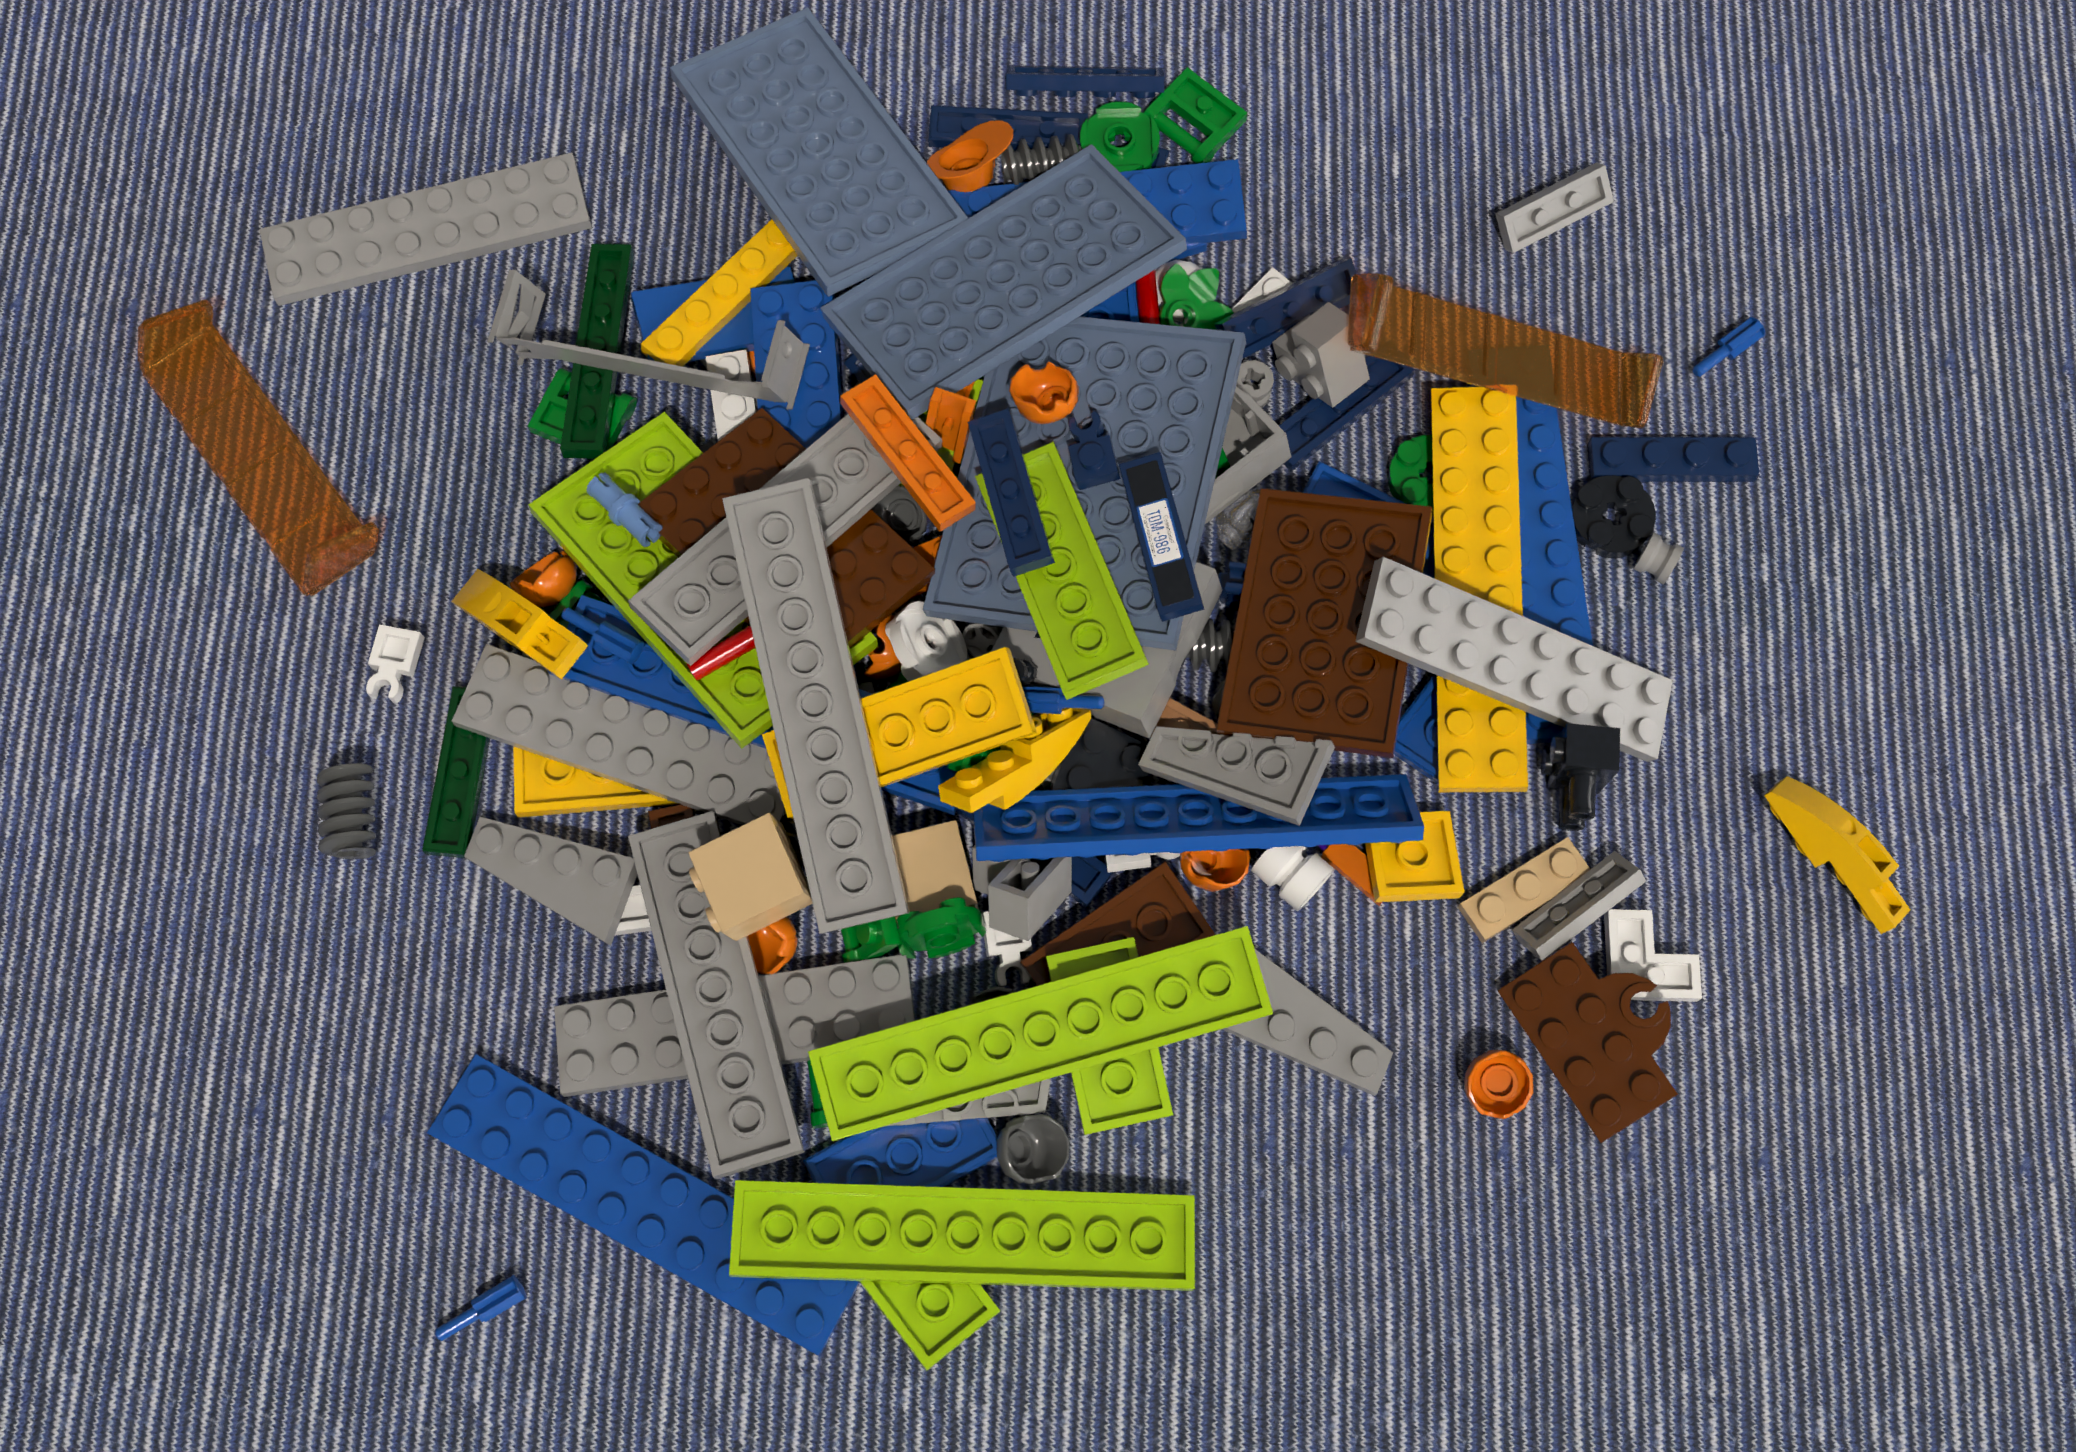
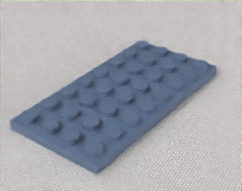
M808 7L670 67L672 80L827 297L879 273L968 219Z
M1091 144L822 306L820 309L829 326L872 376L877 375L902 409L913 420L929 409L930 399L935 387L953 393L960 391L1186 251V238Z

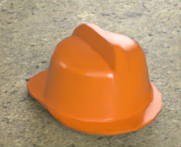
M1001 120L979 124L948 146L932 154L927 160V164L937 178L942 179L947 191L973 192L988 186L992 181L995 158L1009 147L1013 139L1014 130L1009 123Z

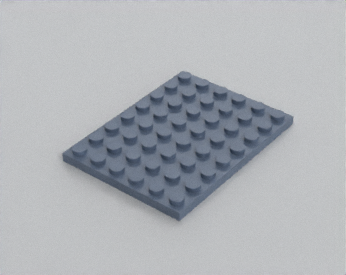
M1077 317L985 374L973 420L1008 408L1014 421L1023 455L1054 442L1140 645L1176 651L1184 616L1164 622L1160 619L1119 464L1161 452L1192 566L1195 569L1246 345L1245 334L1243 332ZM1047 362H1052L1056 367L1069 370L1079 386L1078 402L1072 412L1065 418L1049 424H1035L1020 414L1009 392L1010 381L1015 373L1024 365H1029L1034 370H1040L1046 366ZM1097 411L1104 427L1102 436L1109 434L1111 437L1121 479L1079 490L1075 481L1068 449L1069 445L1078 442L1075 441L1069 429V419L1075 417L1079 428L1087 429L1093 423L1091 412ZM970 432L957 479L974 499L976 507L973 512L944 529L934 565L935 574L930 580L923 611L927 617L1038 632L1017 579L1013 577L1009 570L1002 542L975 476L981 474L982 471Z

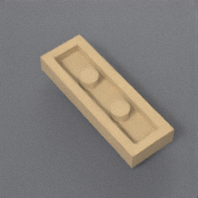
M1569 837L1463 901L1459 904L1458 909L1481 943H1484L1545 905L1588 872L1590 867Z

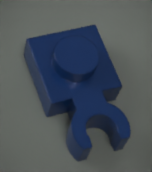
M1097 411L1091 412L1093 423L1087 429H1080L1075 417L1069 419V429L1075 441L1078 442L1069 445L1068 449L1075 481L1079 490L1121 479L1111 437L1109 434L1102 436L1104 427Z

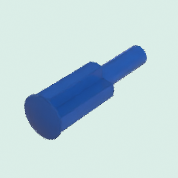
M1749 317L1718 340L1717 343L1720 347L1693 367L1694 375L1701 377L1727 356L1730 360H1734L1765 336V329L1762 323L1754 317Z
M569 607L563 610L562 619L593 635L592 640L595 641L596 645L627 661L629 664H634L642 654L644 649L643 641L607 621L598 624Z
M1022 687L1030 713L1061 714L1062 709L1065 708L1102 709L1105 703L1102 696L1077 695L1066 700L1061 688Z
M513 1274L508 1279L472 1299L471 1304L473 1307L435 1329L437 1339L443 1341L478 1319L481 1322H487L522 1300L527 1299L522 1283Z

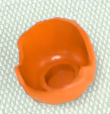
M1047 362L1046 366L1040 370H1034L1029 365L1022 366L1011 378L1009 392L1020 414L1025 419L1035 424H1049L1065 418L1072 412L1078 402L1079 386L1069 370L1056 367L1052 362Z
M565 551L560 552L563 557L557 552H552L512 580L510 586L515 592L539 608L556 605L569 594L576 583V564Z
M892 614L874 628L877 636L881 639V643L868 654L872 664L864 674L875 681L888 680L901 672V663L895 655L891 641L885 632L887 623L895 617Z
M1247 849L1185 851L1180 853V865L1186 878L1194 886L1209 892L1238 885L1248 874L1250 852Z
M788 916L748 935L758 973L772 975L794 956L798 941L797 931Z
M1489 1050L1472 1060L1465 1072L1464 1091L1470 1104L1480 1114L1506 1119L1526 1107L1533 1095V1075L1524 1060L1519 1056L1505 1050Z

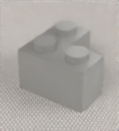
M1330 302L1326 303L1312 315L1306 316L1272 342L1277 358L1275 366L1281 376L1288 381L1294 380L1304 388L1313 399L1319 398L1332 408L1370 380L1356 319Z
M975 845L972 847L973 888L988 895L989 928L1029 941L1072 892V857H1056L1046 860L1035 858L1013 859L1001 862L976 861Z

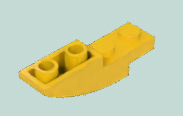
M479 569L475 571L451 601L561 680L588 647L581 638L556 622L542 609Z
M1065 708L1062 709L1061 714L1036 713L1032 715L1037 731L1036 734L1001 745V750L990 753L986 759L970 768L958 771L954 777L938 785L940 801L969 813L975 812L986 804L1003 810L1008 809L1039 786L1068 755L1091 720V710Z
M1789 776L1781 779L1764 796L1769 802L1774 816L1784 823L1794 837L1798 850L1808 857L1815 868L1830 861L1838 880L1849 888L1859 902L1860 909L1865 918L1875 925L1880 934L1896 928L1911 909L1889 880V877L1899 867L1893 857L1863 824L1829 797Z

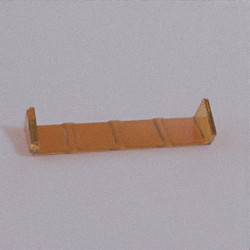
M1354 274L1351 280L1347 342L1350 346V351L1622 427L1642 429L1647 423L1663 365V357L1661 355L1618 352L1569 336L1505 319L1494 314L1393 286V277L1385 274Z
M202 300L144 320L138 327V361L143 376L172 416L179 421L183 431L215 475L225 484L226 490L255 530L271 547V552L301 593L306 595V597L317 594L375 553L377 546L378 527L374 522L362 525L213 326V306L210 302Z

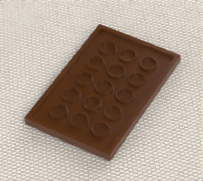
M761 408L638 505L654 521L662 526L663 529L659 531V540L679 558L726 518L722 498L759 490L804 452L806 448ZM871 509L827 547L849 649L927 585L935 574V568ZM747 616L743 621L750 626L749 616Z
M1260 489L1218 719V735L1233 736V733L1251 734L1254 738L1276 739V736L1294 737L1296 741L1315 742L1316 739L1331 740L1335 746L1334 751L1394 758L1408 663L1355 641L1374 561L1385 557L1423 573L1432 519V507Z

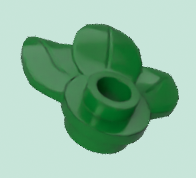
M1179 264L1171 266L1161 281L1160 291L1164 304L1159 314L1160 325H1183L1184 327L1216 330L1215 323L1234 314V311L1228 306L1214 301L1219 284L1218 269H1200L1188 276ZM1176 310H1180L1184 316L1183 322L1180 325L1173 321V314Z

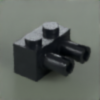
M1567 723L1559 735L1553 737L1549 748L1543 750L1541 774L1547 775V789L1560 792L1559 829L1580 831L1585 828V820L1595 817L1596 794H1599L1619 772L1620 728Z

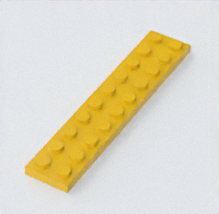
M1516 386L1431 388L1434 578L1523 616ZM1436 675L1438 793L1527 792L1526 712Z

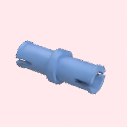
M606 473L599 474V478L604 483L600 482L596 476L592 478L587 486V493L609 512V519L614 524L625 527L643 547L650 546V541L646 536L653 543L660 538L659 531L663 529L662 526L654 521L638 505L640 500L636 496L626 494Z

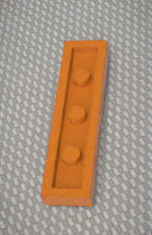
M876 374L840 395L842 407L939 532L975 510L976 502Z

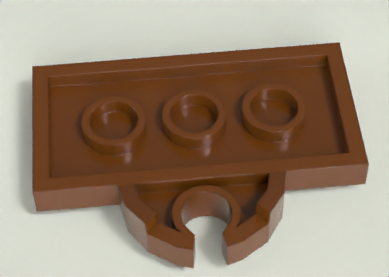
M1164 862L1019 963L1034 985L1039 986L1051 982L1046 956L1134 937L1138 957L1216 934L1170 867Z
M1571 942L1499 989L1498 992L1600 1143L1678 1095L1652 1057L1664 1044L1671 1028L1670 1006L1668 1001H1665L1658 1005L1657 1011L1652 1017L1646 1019L1637 1017L1630 1008L1632 997L1639 992H1651L1657 985L1651 980L1634 973H1613L1598 979L1577 947Z

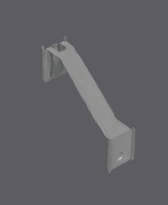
M509 270L487 342L493 343L496 336L497 340L514 350L511 347L512 344L518 345L515 352L519 355L517 365H523L526 358L563 360L772 402H787L786 409H793L810 344L799 340L784 326V320H777L761 379L763 382L733 381L724 379L725 375L703 370L544 339L542 343L534 342L532 338L546 294L517 270ZM520 285L519 311L511 324ZM523 329V331H522V333H521V336H520V339L517 338V336L519 335V333H520L521 330Z

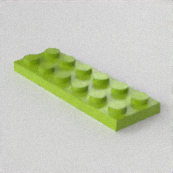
M1051 442L1024 454V459L1055 563L1015 577L1066 700L1145 667L1149 663L1054 442ZM981 473L976 475L975 478L1000 537Z

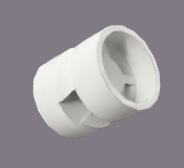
M1303 846L1267 849L1251 869L1268 886L1279 885V896L1296 911H1299L1316 894L1335 870L1317 853L1307 855L1306 847Z

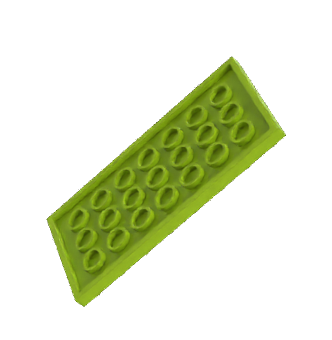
M663 412L528 505L531 514L742 749L773 726L756 648L697 681L688 668L687 663L630 608L628 602L629 599L671 565L678 557L659 539L653 543L646 536L650 541V546L643 547L625 527L614 524L609 519V512L587 493V486L592 478L596 476L600 482L604 483L599 478V474L606 473L626 494H633L641 502L703 454L678 425ZM742 621L715 645L747 628L748 625ZM871 632L850 648L853 665L878 647V640Z

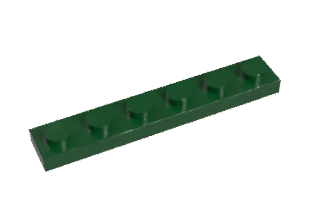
M591 244L576 346L620 354L634 260L631 244ZM573 363L560 446L563 458L596 459L606 452L617 371Z

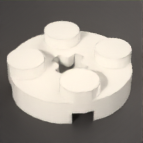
M922 601L907 605L885 627L886 635L891 641L895 655L901 663L902 674L908 681L967 660L966 643L955 622L949 619L942 620L941 618L927 617L923 611L924 602Z

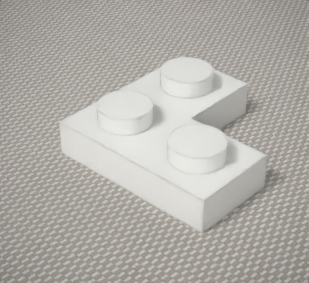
M1610 909L1604 913L1607 976L1613 973H1634L1651 980L1657 985L1653 991L1639 992L1631 1000L1697 1002L1702 999L1699 955L1655 954L1652 910Z

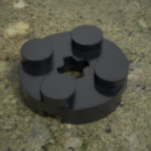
M1616 475L1597 477L1580 488L1572 504L1577 541L1583 547L1588 545L1591 549L1598 551L1596 555L1616 559L1635 553L1653 533L1656 522L1655 506L1651 497L1637 478H1624ZM1608 508L1615 509V511L1621 514L1622 517L1619 519V525H1613L1611 519L1603 518L1602 515L1607 512Z

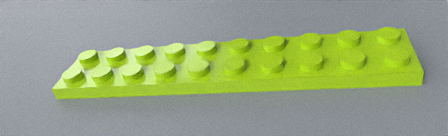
M1246 926L808 1051L830 1136L832 1141L1272 1015L1273 1010L1249 928Z
M735 1180L729 1276L1193 1291L1195 1289V1195Z

